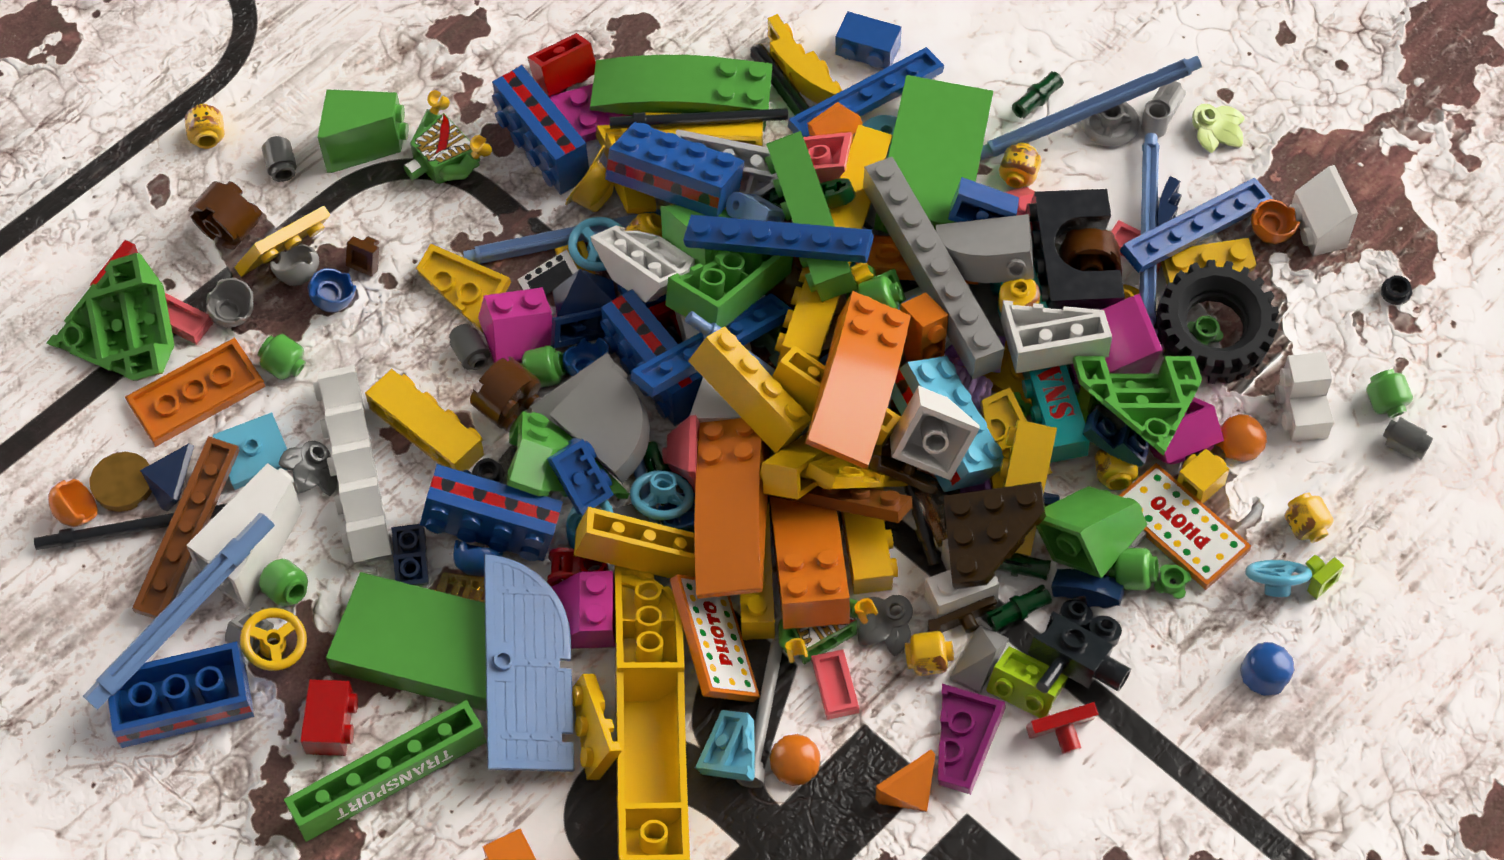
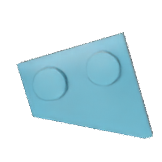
M721 710L695 768L702 775L753 781L755 777L754 719L748 713Z

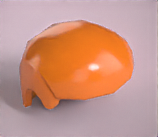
M1274 199L1260 202L1251 215V225L1254 233L1266 243L1279 244L1287 241L1300 225V221L1296 220L1295 209L1286 206L1282 201Z
M1238 414L1227 418L1220 426L1224 441L1215 445L1224 451L1226 458L1246 462L1256 459L1265 449L1267 435L1260 422L1255 418L1245 414Z
M72 479L68 482L63 480L51 488L48 494L49 507L53 516L61 524L79 527L97 516L98 507L88 488L79 480Z
M800 734L786 735L774 744L770 754V767L779 781L790 786L804 785L817 775L821 755L817 745L809 737Z

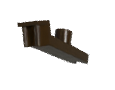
M875 445L868 469L881 472L930 494H934L938 488L936 486L937 479L918 471V467L905 462L900 463L882 455V445Z
M993 595L939 618L929 619L927 625L928 632L940 631L943 633L962 625L966 633H972L979 628L975 619L997 608L996 604L998 602Z

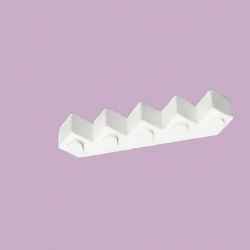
M355 365L319 372L318 382L313 383L316 400H323L325 408V419L320 420L323 437H330L332 446V457L327 458L329 472L331 476L337 475L339 483V495L334 496L338 515L344 514L346 521V534L341 535L345 554L351 553L353 563L391 555V541L387 530L386 516Z

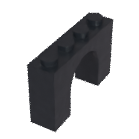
M1107 189L1035 191L1031 203H1028L1026 206V214H1029V221L1032 222L1033 230H1031L1032 249H1036L1037 258L1034 260V268L1037 276H1040L1041 285H1039L1041 301L1046 302L1047 308L1063 310L1064 306L1102 310L1123 301L1125 295L1121 270H1077L1060 258L1055 247V240L1071 230L1085 228L1106 230L1112 216Z

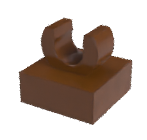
M353 236L347 242L346 266L372 277L378 271L379 247L377 245L379 240L369 236L361 240Z

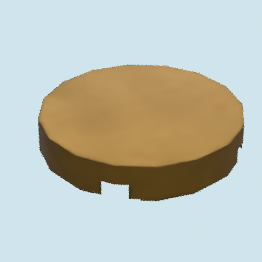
M126 451L113 453L103 458L93 468L89 478L90 490L95 500L105 509L116 512L132 510L138 507V503L143 500L146 501L152 491L140 470L149 466L147 460L137 453Z

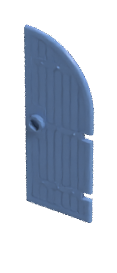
M485 554L487 770L575 771L574 743L562 742V734H574L572 669L560 668V661H571L570 626L565 609L552 587L536 572L514 560Z

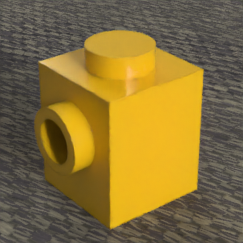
M1204 449L1198 456L1193 454L1184 462L1182 469L1179 471L1177 481L1202 503H1205L1226 484L1230 468L1227 467L1225 461L1220 456L1213 455L1209 450Z

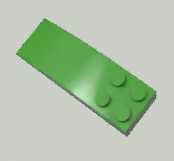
M641 55L596 60L590 110L633 115V113L641 112L702 113L769 109L772 63L700 55ZM763 121V131L765 132L766 121Z

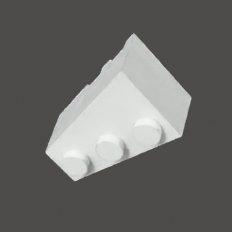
M1003 300L1001 324L1015 373L1072 364L1074 356L1109 357L1112 334L1104 310L1066 306L1061 310L1043 308V304L1033 303V307L1013 305V301Z

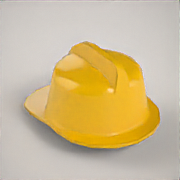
M605 145L598 152L586 175L570 193L565 205L573 201L591 212H597L611 197L614 182L605 180L606 168L600 162L606 147Z

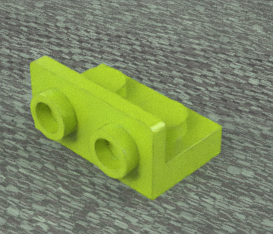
M1009 646L994 666L986 691L1038 718L1049 715L1052 705L1064 688L1068 677L1061 673L1047 693L1040 692L1036 684L1050 666Z

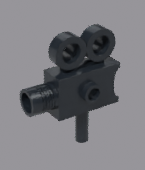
M1072 599L1064 602L1059 614L1054 611L1051 613L1045 632L1034 635L1028 651L1029 655L1050 666L1037 682V689L1042 693H1047L1062 673L1087 688L1097 679L1119 692L1132 668L1110 657L1113 648L1118 644L1122 634L1120 624L1109 616L1102 615L1093 618L1092 609L1087 607V604L1083 601Z

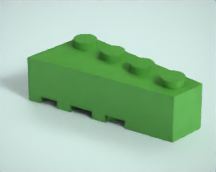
M722 252L715 256V261L704 266L698 263L690 267L689 273L682 276L677 273L668 277L665 305L685 318L693 311L710 324L714 322L721 328L726 327L791 273L793 257L745 252Z

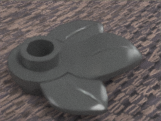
M308 441L301 448H289L281 455L279 465L288 470H293L294 483L298 493L306 492L318 485L324 493L331 496L337 488V475H330L327 458L331 457L330 452L322 443Z
M892 595L886 599L869 597L874 602L878 614L866 615L868 623H861L858 629V643L862 646H867L884 641L889 652L893 656H897L905 649V643H909L911 638L908 623L913 616L912 604L902 595ZM901 606V613L891 615L892 607Z

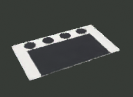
M565 250L517 280L523 290L543 287L546 295L578 271L568 251Z

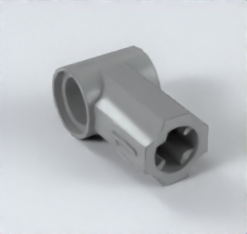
M1174 81L1161 86L1153 99L1146 103L1141 122V131L1144 135L1155 133L1160 138L1166 134L1169 122L1186 96V90L1182 88L1181 83Z

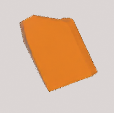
M839 102L807 123L809 136L848 132L855 136L858 125H863L858 114Z

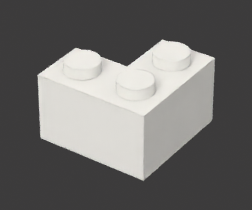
M1326 352L1288 355L1284 368L1280 369V383L1275 386V398L1278 404H1282V427L1284 431L1289 432L1291 442L1329 438L1334 421L1327 398L1332 375Z
M948 539L943 540L941 560L947 571L926 578L924 597L934 618H939L993 595L997 600L1000 583L996 575L987 585L962 589L953 588Z

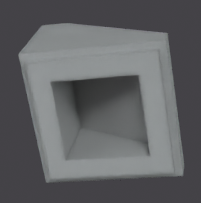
M248 609L228 622L225 634V641L227 643L237 641L241 649L240 634L242 627L255 612ZM264 619L257 623L255 627L268 631L274 628V624ZM250 637L253 651L258 648L260 640Z

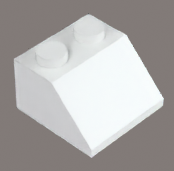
M1332 165L1296 190L1292 204L1289 206L1295 209L1296 220L1300 221L1299 228L1301 230L1302 242L1305 246L1309 247L1313 256L1347 248L1358 215L1335 165Z
M918 386L890 436L891 456L951 480L977 435L980 426L948 397Z

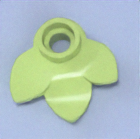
M1201 104L1195 108L1192 114V123L1198 130L1197 139L1207 151L1210 153L1214 152L1219 143L1239 148L1242 146L1243 133L1238 125L1245 118L1238 110L1230 106L1215 108L1210 104Z

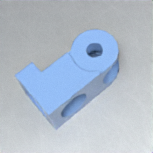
M733 192L729 195L726 202L727 213L732 218L783 222L785 219L781 208L756 194Z

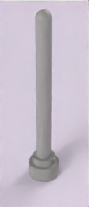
M774 639L770 645L754 725L755 777L753 781L737 779L740 785L749 788L762 787L766 774L761 759L783 652L778 639Z

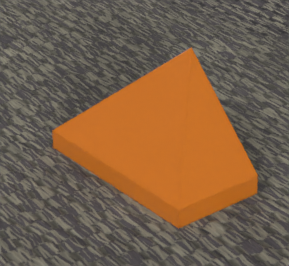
M932 749L878 784L875 796L877 802L882 805L927 812L935 762V753Z

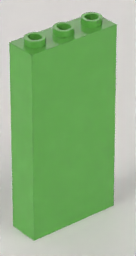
M906 75L888 158H894L936 230V225L956 223L949 220L948 216L951 202L961 177L976 182L993 90ZM876 212L874 230L888 233Z
M360 572L326 656L329 668L333 673L454 704L467 700L471 708L486 711L485 603Z

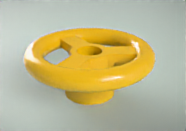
M267 608L254 613L245 622L240 634L241 649L248 661L254 666L268 671H279L294 665L303 655L307 644V634L302 622L293 613L280 608ZM267 618H280L287 621L278 630L271 629L266 631L255 627L257 623ZM295 631L297 635L296 647L288 657L282 659L286 649V637ZM250 637L260 640V652L265 657L270 658L271 661L262 659L253 651ZM276 638L279 643L272 645L267 640Z

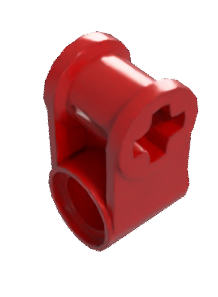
M559 547L549 551L548 559L551 561V572L547 576V583L551 587L579 572H592L588 570L592 566H601L595 571H610L608 563L575 556L574 549Z

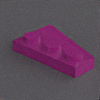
M942 683L941 735L938 760V783L940 786L969 795L972 794L1005 712L1006 705L1004 701Z

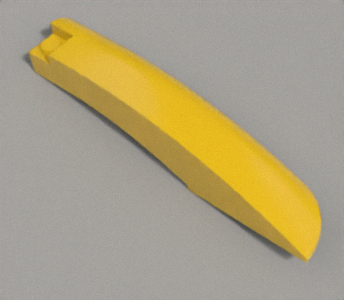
M615 565L616 742H620L623 750L616 758L619 860H690L683 625L673 590L669 586L664 587L654 580V575L649 572H641Z

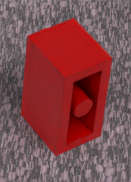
M577 33L527 57L533 79L549 97L562 93L564 89L576 83L585 82L595 73L596 61L592 45Z
M309 679L300 739L306 755L346 756L347 744H352L354 739V726L350 724L352 713L356 714L358 710V694L353 693L349 681Z

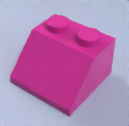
M543 287L484 295L478 319L494 363L501 358L509 361V356L522 363L525 351L551 346L552 311Z
M1194 397L1164 456L1150 445L1149 449L1153 456L1170 465L1183 462L1186 456L1195 452L1201 453L1204 449L1210 451L1214 448L1215 444L1224 441L1215 406Z
M613 571L579 572L552 586L567 614L570 626L571 649L615 647V583Z

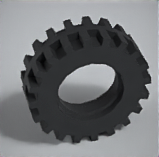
M1208 260L1204 268H1200L1196 262L1190 265L1188 272L1184 273L1180 270L1175 275L1173 282H1169L1156 310L1157 315L1154 329H1158L1157 337L1160 344H1163L1165 347L1162 354L1163 357L1194 356L1200 374L1208 376L1209 384H1215L1218 377H1224L1226 383L1234 381L1236 375L1241 374L1244 378L1250 374L1254 366L1258 368L1270 349L1279 323H1276V318L1279 314L1278 306L1272 307L1271 305L1274 295L1272 291L1264 293L1261 289L1264 280L1259 276L1253 281L1248 277L1250 269L1243 267L1241 272L1233 270V262L1226 261L1224 267H1216L1215 260ZM1205 301L1220 302L1232 308L1243 324L1240 340L1232 346L1225 348L1209 347L1199 342L1189 332L1187 326L1189 310L1196 304Z

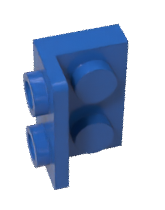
M573 438L568 441V446L548 457L547 460L578 515H583L588 507L594 508L614 494L610 489L612 485L610 477L603 469L598 467L594 459L597 455L592 445L588 441H584V439Z

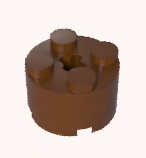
M214 181L189 207L188 212H194L190 216L192 221L211 240L218 237L225 241L221 246L234 250L258 224L262 211L242 196L243 191L235 183L229 181L227 184Z
M1085 228L1071 230L1066 234L1058 253L1066 264L1081 271L1121 270L1122 276L1120 248L1111 231Z
M509 356V361L501 358L482 375L479 382L483 385L479 392L473 389L470 396V404L497 427L509 432L511 425L522 411H532L530 406L541 399L538 395L541 382L513 357Z

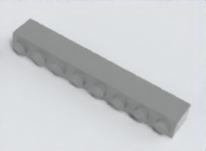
M889 157L865 166L863 189L923 293L927 292L949 314L947 336L971 378L975 379L1001 369L1004 353L1002 343L894 158Z

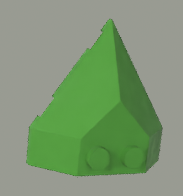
M140 253L111 260L104 269L106 273L97 284L91 285L65 318L64 322L66 324L57 335L53 334L46 344L61 348L74 356L107 370L115 371L133 381L163 374L175 346L164 286Z
M1074 356L1072 361L1079 384L1102 406L1112 411L1164 456L1202 382L1195 357L1164 356L1158 374L1109 373L1104 356Z
M522 411L509 430V443L517 446V451L508 469L507 485L536 496H548L550 491H558L563 497H568L547 458L568 446V441L573 438L554 422L549 421L546 416L536 412L530 414ZM595 459L598 467L603 469L610 477L612 482L610 489L618 499H628L630 493Z

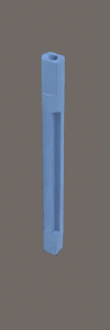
M259 513L118 656L82 697L98 710L111 695L114 696L250 554V551L275 526L274 523L267 516Z

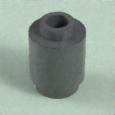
M281 136L270 137L261 147L267 172L274 181H288L295 176L297 168L291 143L287 138Z
M461 324L455 327L449 334L450 346L463 368L466 370H479L487 364L491 353L478 331L469 324Z
M1402 417L1397 422L1391 420L1383 433V437L1387 438L1386 446L1411 459L1416 457L1422 460L1434 439L1427 435L1428 431Z

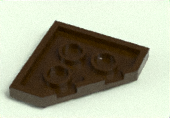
M1041 482L944 496L953 588L962 589L987 585L995 576V571L1006 559L1009 560L1025 542L1024 538L1035 525L1039 526L1045 519L1046 511Z

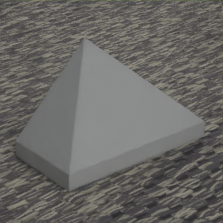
M979 624V628L975 631L950 676V680L980 694L1004 651L1009 638Z

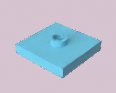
M272 412L213 434L214 438L239 447V454L229 474L234 490L244 487L267 463L277 470L279 468L288 470L279 465L280 457L287 450V447Z

